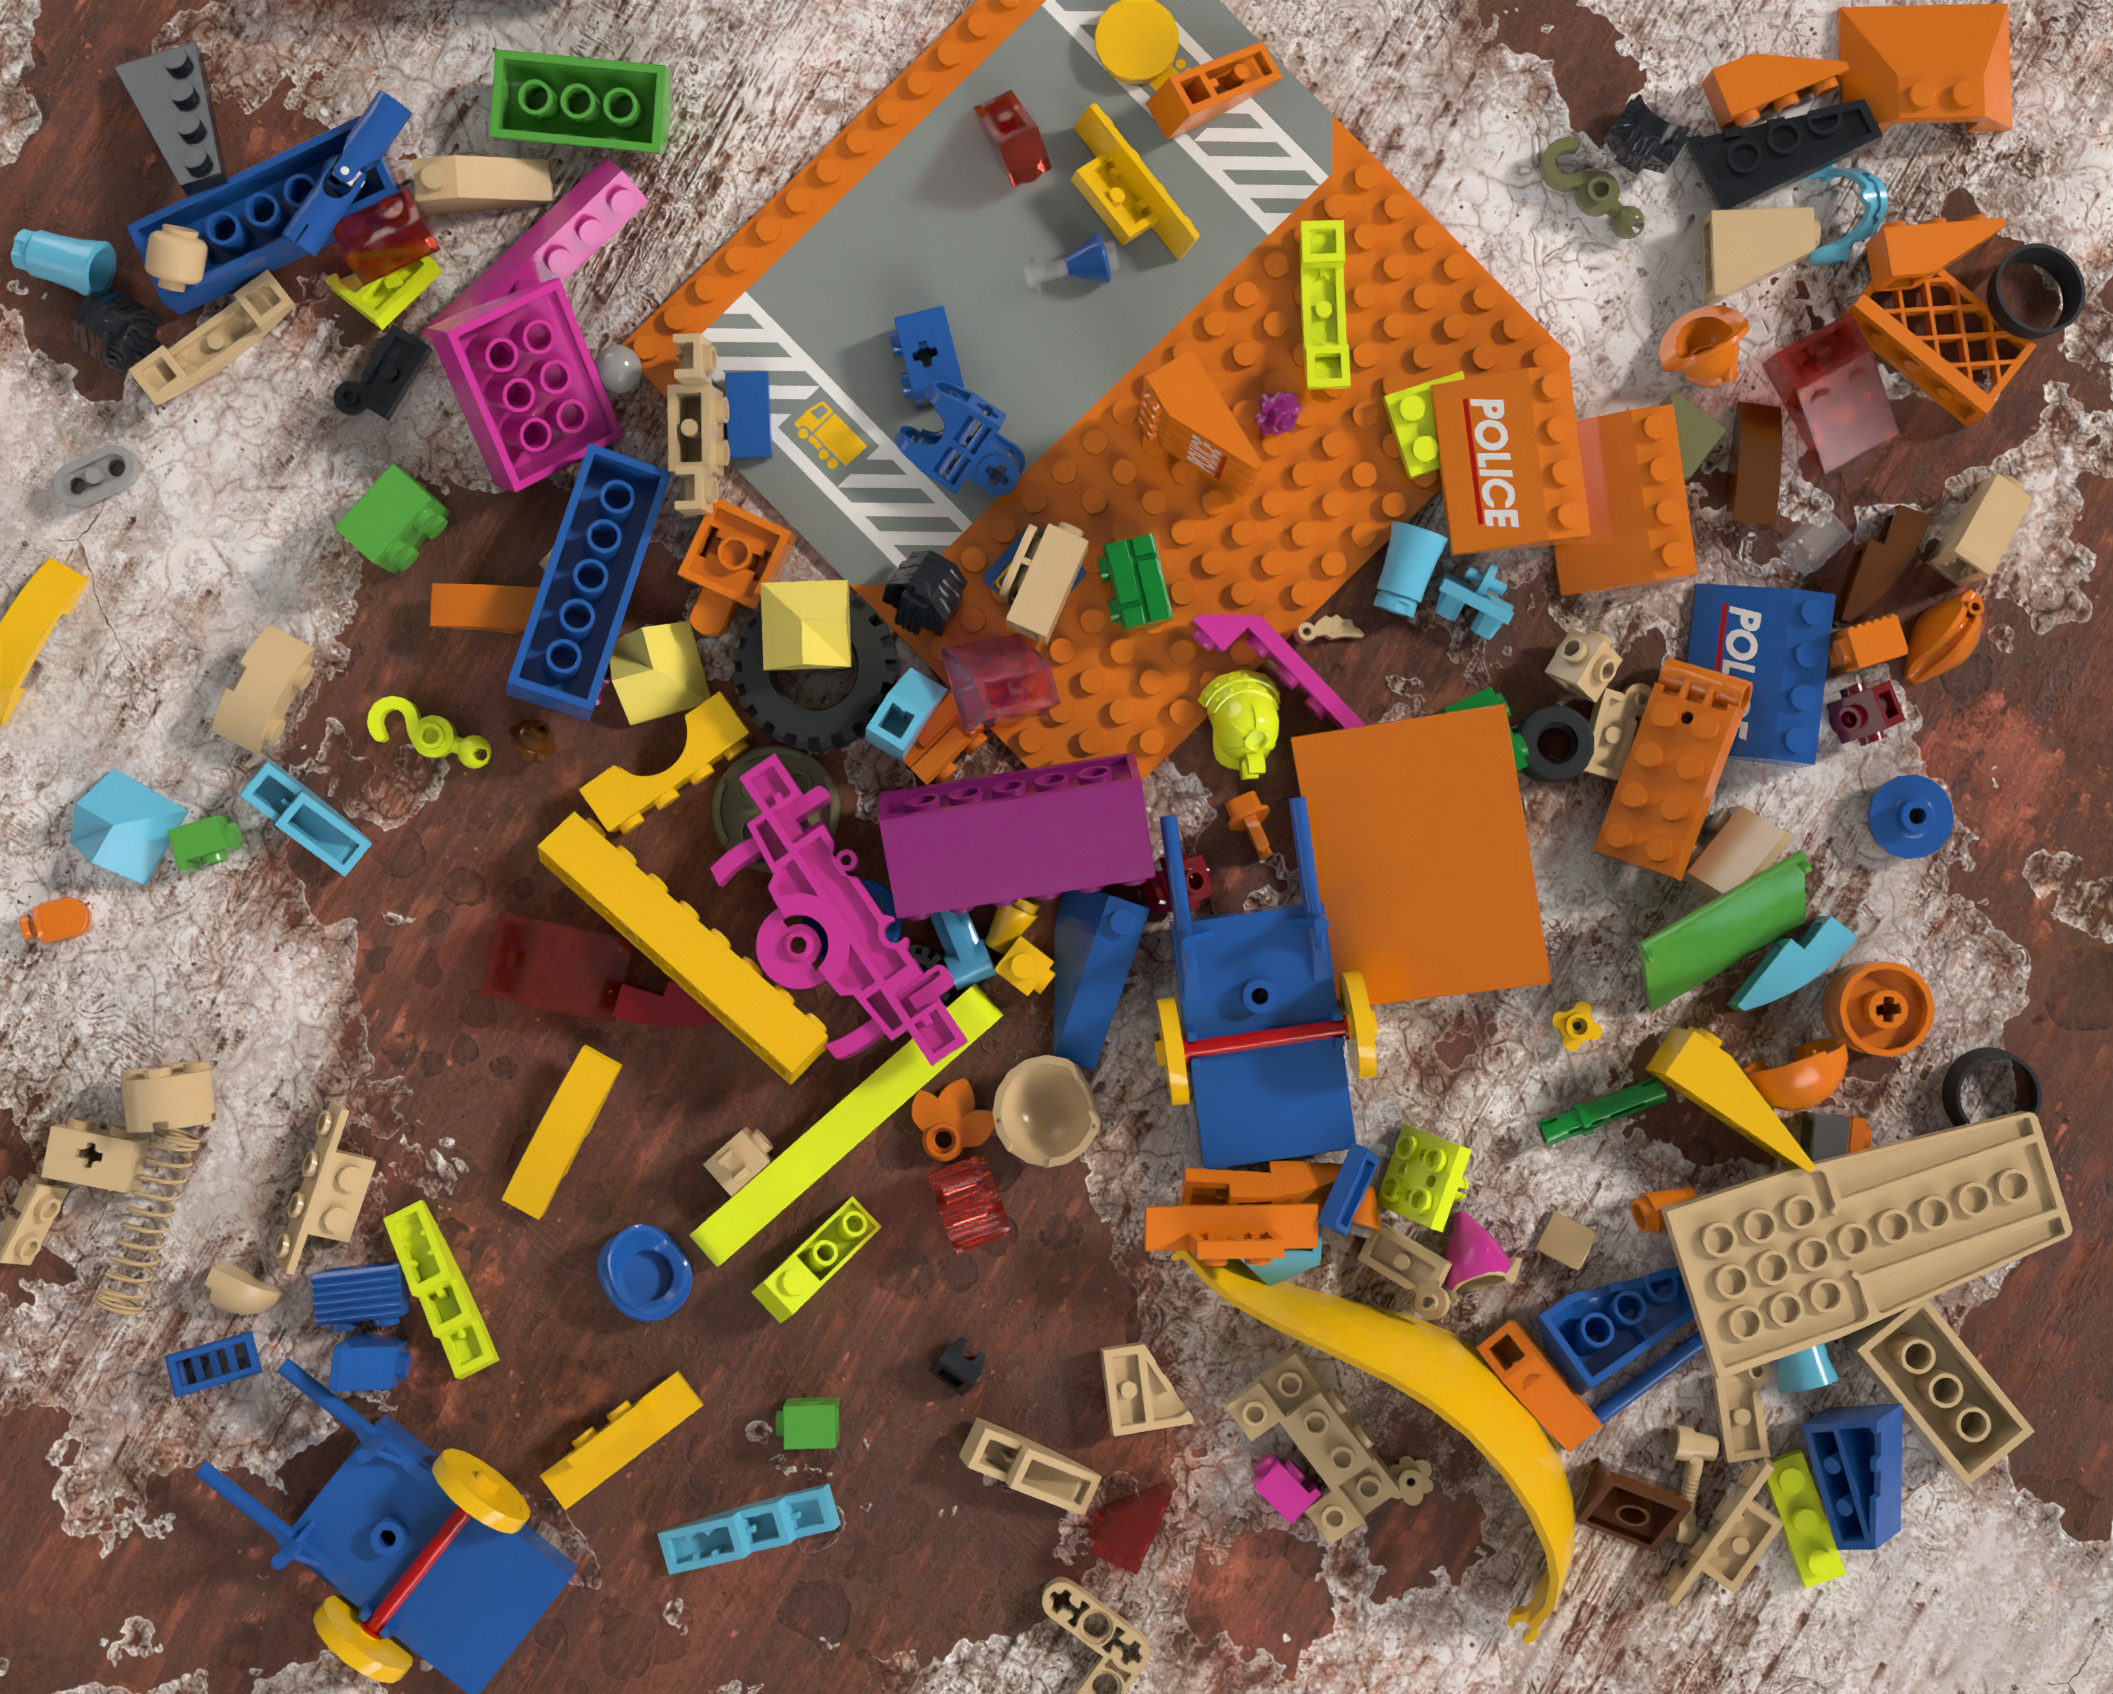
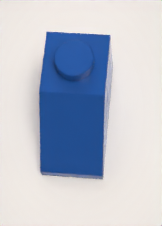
M358 1332L334 1346L328 1390L337 1392L393 1389L402 1382L403 1378L408 1377L411 1369L412 1353L407 1352L408 1339Z

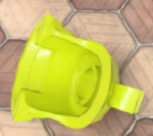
M1241 669L1220 675L1207 684L1197 700L1204 707H1207V714L1213 727L1214 755L1221 765L1229 769L1239 770L1241 780L1258 779L1259 774L1266 773L1265 759L1270 751L1274 749L1278 738L1279 718L1277 710H1279L1278 704H1281L1280 692L1275 682L1263 673Z

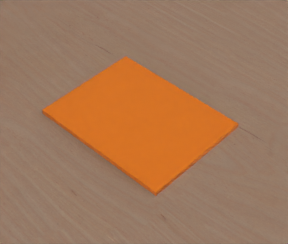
M1505 703L1291 737L1301 796H1306L1319 897L1320 901L1324 903L1325 917L1329 922L1327 932L1339 1009H1341L1340 975L1353 971H1360L1370 1005L1550 984L1552 982Z

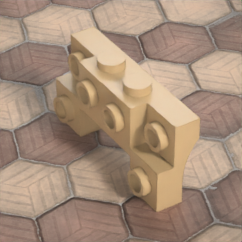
M700 333L673 334V343L678 346L676 347V357L679 358V369H674V378L679 381V384L667 385L668 472L680 477L681 501H674L677 519L682 521H702L704 515H713V503H717L719 498L717 478L724 477V466H728L730 461L729 444L727 440H724V423L729 421V403L727 397H723V392L712 385V372L717 370L718 359L716 348L711 346V341Z
M1296 1346L1280 1357L1255 1380L1227 1399L1225 1408L1251 1442L1279 1422L1328 1487L1321 1491V1495L1304 1512L1330 1546L1365 1522V1515L1400 1491V1483L1372 1447L1375 1441L1371 1433L1361 1422L1355 1425L1346 1413L1349 1407L1345 1399L1337 1389L1333 1388L1329 1391Z

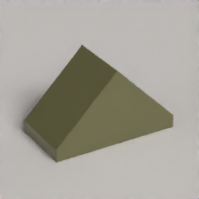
M1674 393L1662 400L1660 406L1674 404L1685 482L1697 470L1727 429L1681 394Z

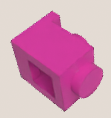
M1268 1452L1253 1468L1255 1474L1251 1477L1254 1488L1290 1524L1321 1495L1318 1485L1312 1479L1306 1484L1303 1483L1307 1478L1306 1474L1290 1458L1284 1463L1276 1454L1273 1455L1271 1452Z

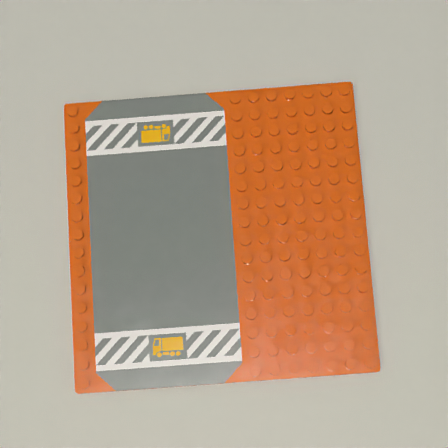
M977 0L629 336L622 345L630 348L637 354L641 361L642 374L666 398L667 385L679 384V381L674 378V369H679V358L676 357V347L678 346L673 343V334L700 333L711 341V346H715L718 365L716 372H712V385L723 392V397H726L725 373L768 371L773 458L730 460L729 463L844 580L849 581L851 588L950 689H953L987 723L989 729L1029 769L1134 752L1141 781H1143L1209 716L1207 714V707H1204L1197 701L1207 684L1220 675L1237 670L1255 671L1269 658L1266 655L1261 659L1248 647L1245 640L1249 636L1245 632L1223 652L1217 653L1213 648L1207 652L1191 636L1195 629L1188 622L1194 616L1199 614L1261 615L1286 641L1302 623L1311 617L1390 539L1392 521L1407 523L1442 488L1440 470L1408 480L1382 400L1385 395L1463 371L1464 379L1525 368L1565 365L1570 363V355L1268 49L1267 51L1283 76L1278 83L1204 125L1166 140L1145 104L1161 85L1173 75L1260 42L1220 0H1154L1172 14L1178 27L1179 47L1174 63L1167 72L1165 71L1156 80L1148 84L1135 85L1115 80L1107 73L1102 63L1099 62L1095 51V31L1099 19L1112 4L1120 0ZM1096 103L1104 114L1112 120L1115 128L1131 148L1138 153L1142 162L1157 181L1165 187L1172 200L1184 215L1191 220L1193 226L1199 232V239L1180 260L1176 259L1153 228H1150L1123 246L1070 180L1076 170L1097 158L1074 130L1075 125L1090 105ZM1344 220V289L1347 344H1349L1350 389L1307 390L1300 295L1301 221ZM1096 232L1101 235L1105 246L1111 273V281L1109 283L1069 276L1066 270L1064 258ZM944 305L964 388L974 392L1007 415L997 433L1017 444L1025 455V468L1019 477L1016 487L1010 493L1002 496L989 494L966 478L958 492L954 494L922 473L898 449L894 438L902 426H910L920 432L922 429L938 432L944 429V422L936 412L937 407L934 405L916 409L914 397L905 399L899 376L900 373L907 372L904 357L895 358L889 337V332L897 331L894 321L895 317ZM1191 348L1263 463L1250 493L1243 498L1162 449L1156 439L1150 442L1137 422V419L1140 418L1138 411L1140 410L1145 376ZM928 350L921 351L919 361H922L924 368L932 366V357L929 355ZM1280 391L1285 394L1294 392L1297 395V403L1302 407L1298 413L1295 427L1291 431L1283 432L1278 436H1273L1271 433L1263 436L1260 433V426L1254 420L1261 413L1258 404L1261 396L1266 393H1271L1275 396ZM978 421V423L970 433L971 436L974 434V432L981 424L980 421ZM724 423V440L728 441L727 423ZM959 452L956 454V456L953 458V460H952L951 463L949 464L950 466H952V465L954 464V462L956 461V459H957L958 456L960 455ZM999 464L996 469L1002 472L1006 467ZM946 472L943 473L944 477L948 475ZM1060 522H1065L1084 532L1082 538L1089 541L1088 553L1082 564L1086 575L1070 592L1048 644L1045 646L1007 629L1006 618L1011 606L1007 602L1000 600V596L983 581V575L1029 524L1036 525L1042 532H1045L1048 523L1058 527ZM1146 534H1154L1173 619L1168 623L1122 633L1120 623L1113 625L1111 623L1106 600L1114 598L1110 581L1102 583L1096 558L1104 556L1102 549L1105 544L1128 540ZM931 550L954 562L968 581L965 590H963L959 610L941 637L934 634L933 631L924 628L919 635H914L913 632H908L906 628L903 629L901 625H896L894 621L897 609L892 604L882 601L886 584L893 577L901 562L909 559L912 552ZM997 578L996 580H994L993 583L991 584V586H992L999 578Z

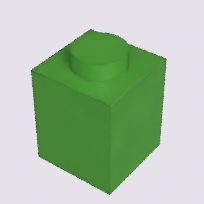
M839 1397L787 1398L783 1405V1410L776 1413L777 1437H784V1450L836 1448L840 1440Z

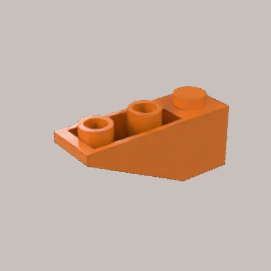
M1749 54L1712 69L1702 81V86L1720 129L1733 124L1736 127L1741 126L1744 128L1758 121L1761 118L1760 113L1773 108L1775 113H1781L1799 104L1800 97L1813 93L1814 97L1818 98L1836 90L1839 87L1838 81L1850 68L1847 61Z
M1978 214L1954 222H1947L1946 218H1933L1917 225H1907L1905 221H1894L1881 226L1880 231L1865 244L1874 292L1915 289L1986 243L2006 226L2005 218L1987 219L1986 215Z
M1521 1320L1508 1321L1476 1347L1505 1386L1567 1452H1571L1603 1426Z

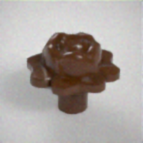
M520 717L516 721V725L507 730V735L511 738L509 747L526 762H531L535 759L538 763H545L548 755L556 751V745L551 742L554 739V734L544 721L532 719L529 722L527 719Z

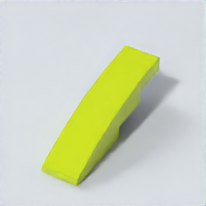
M419 1200L384 1218L383 1221L412 1296L419 1298L433 1336L439 1338L442 1342L455 1378L462 1380L499 1361L490 1335L466 1281L425 1202Z

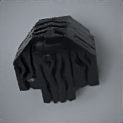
M1638 94L1634 101L1631 99L1605 136L1604 141L1617 156L1614 161L1635 175H1638L1642 168L1664 174L1689 139L1687 134L1691 128L1688 126H1677L1660 118L1647 107L1642 99V95Z
M107 288L88 295L73 318L74 341L80 344L86 353L121 375H124L127 371V366L134 359L141 361L160 347L161 342L153 336L157 331V327L161 325L164 319L122 292L116 293Z
M931 550L912 552L909 559L902 561L899 568L896 569L893 577L886 584L882 601L892 604L897 609L894 621L896 625H901L903 629L906 628L908 632H913L914 635H919L924 628L933 631L934 634L941 637L959 610L963 590H965L968 581L954 562Z

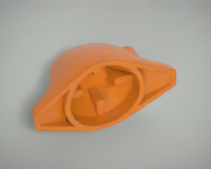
M1968 589L1927 609L1920 615L1911 632L1904 679L1916 686L1957 667L1967 660L1978 643L1982 627V617L1980 614L1984 611V603L1979 594L1972 589Z

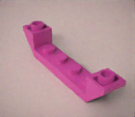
M1199 614L1188 622L1195 629L1191 636L1207 652L1212 648L1217 653L1223 652L1245 632L1249 636L1245 640L1248 647L1261 659L1267 655L1278 666L1274 671L1277 677L1291 690L1297 686L1308 697L1304 704L1317 718L1323 720L1327 717L1338 728L1337 730L1365 725L1261 615Z

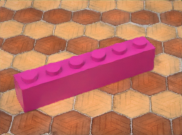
M605 157L421 331L422 335L434 347L427 327L463 310L554 278H560L561 283H563L642 209L649 200L621 168Z

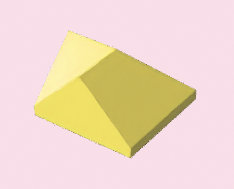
M848 580L761 583L764 671L851 668Z
M690 621L642 627L616 640L610 658L611 679L631 726L696 708L711 697Z

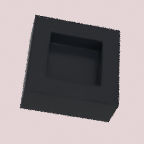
M962 1337L948 1346L936 1358L928 1370L960 1396H963L975 1385L983 1373L981 1370L985 1361V1354L981 1351L972 1361H968L961 1355V1349L967 1342Z

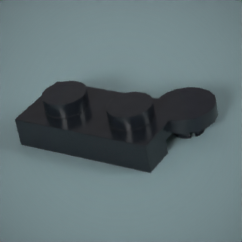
M392 324L361 374L360 383L346 381L336 388L334 393L336 408L348 416H357L368 408L389 421L433 349Z

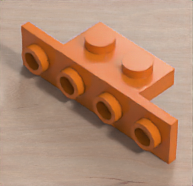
M1318 1204L1145 1206L1144 1250H1189L1197 1260H1201V1264L1207 1266H1224L1228 1264V1259H1245V1263L1250 1265L1271 1264V1258H1285V1249L1318 1248Z

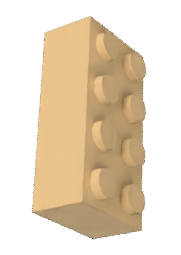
M1928 1299L1852 1332L1841 1341L1891 1404L1903 1403L1904 1420L1946 1472L1966 1486H1969L2035 1432Z

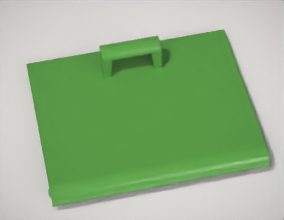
M1802 850L1795 852L1638 943L1646 1002L1651 1012L1806 924L1805 874L1811 872L1812 868L1806 861L1807 855Z

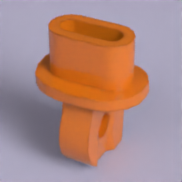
M1255 791L1247 792L1225 803L1224 806L1231 819L1228 822L1229 830L1247 831L1260 861L1272 856L1269 842L1261 826V823L1270 812L1268 805H1261Z

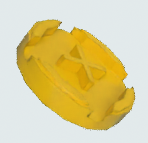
M1120 0L1112 4L1100 17L1095 31V51L1099 62L1102 63L1107 73L1115 80L1130 85L1148 84L1156 80L1165 71L1167 72L1174 63L1179 47L1178 27L1172 14L1154 0Z

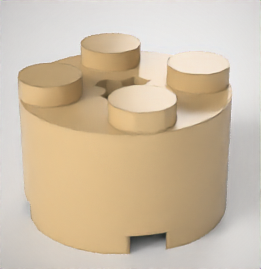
M209 1061L174 1062L161 1064L160 1068H136L121 1071V1089L127 1133L153 1132V1126L154 1129H178L202 1125L216 1120L212 1071Z

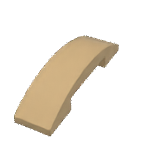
M268 269L233 294L236 298L234 302L172 347L167 349L164 345L160 346L128 370L156 406L188 391L232 363L268 334L295 306V303Z

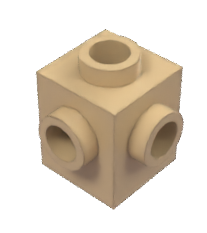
M1571 628L1563 642L1558 646L1554 657L1544 672L1565 691L1597 703L1609 681L1615 676L1617 668L1623 659L1610 647L1613 642L1602 633L1590 630L1586 634Z

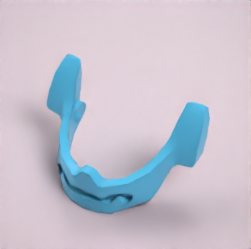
M1832 165L1803 178L1813 179L1820 177V182L1832 181L1839 177L1853 180L1861 187L1859 200L1865 205L1863 218L1858 225L1846 236L1831 244L1815 249L1809 255L1810 264L1816 266L1830 265L1847 260L1851 245L1875 234L1888 208L1887 192L1881 178L1863 168H1834Z

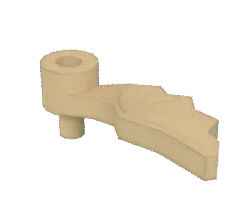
M1336 614L1331 618L1325 615L1315 625L1308 622L1302 623L1295 630L1294 638L1299 644H1307L1316 637L1322 636L1329 640L1340 638L1362 639L1364 633L1359 628L1354 627L1352 619H1342Z

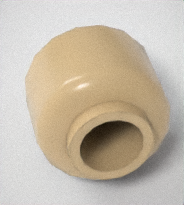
M163 224L162 230L153 231L149 235L144 266L147 273L159 279L158 287L185 292L186 284L195 285L203 280L208 246L203 240L198 238V231L182 226Z

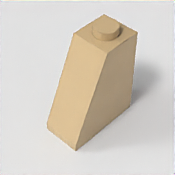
M1814 207L1711 210L1701 221L1704 305H1714L1803 261L1816 249V246L1819 245L1821 238L1820 222L1814 220Z
M1997 473L1983 480L1925 563L1959 587L1990 576L2033 497L2023 491L2024 486L2009 475Z

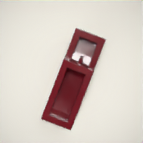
M668 980L665 993L631 982L622 984L612 1017L639 1024L666 1027L699 1026L719 1022L673 980Z

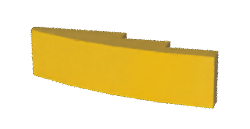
M586 1044L582 1047L523 1155L502 1197L503 1201L537 1220L545 1214L560 1181L567 1174L584 1138L590 1133L622 1068V1064Z

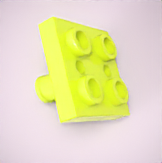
M1403 1123L1377 1196L1378 1205L1430 1229L1443 1232L1453 1202L1462 1201L1467 1195L1457 1190L1459 1187L1466 1190L1469 1188L1468 1180L1463 1176L1472 1150Z

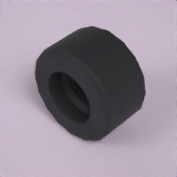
M1550 705L1531 712L1518 724L1515 733L1519 732L1529 751V756L1525 757L1528 766L1521 770L1528 777L1541 783H1559L1578 776L1588 766L1594 754L1595 737L1590 724L1579 712L1566 706ZM1548 728H1557L1563 731L1568 738L1569 750L1561 760L1549 761L1543 758L1538 751L1537 740L1539 735Z

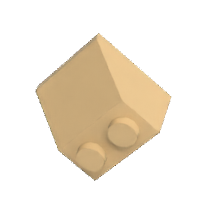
M1743 806L1730 807L1728 810L1721 808L1707 824V828L1711 830L1701 843L1696 841L1683 878L1712 901L1768 869L1793 836Z

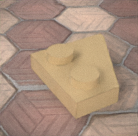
M1136 1342L1100 1348L1111 1435L1121 1436L1194 1423L1192 1414L1186 1409L1174 1391V1387L1166 1375L1162 1373L1156 1364V1360L1144 1343Z

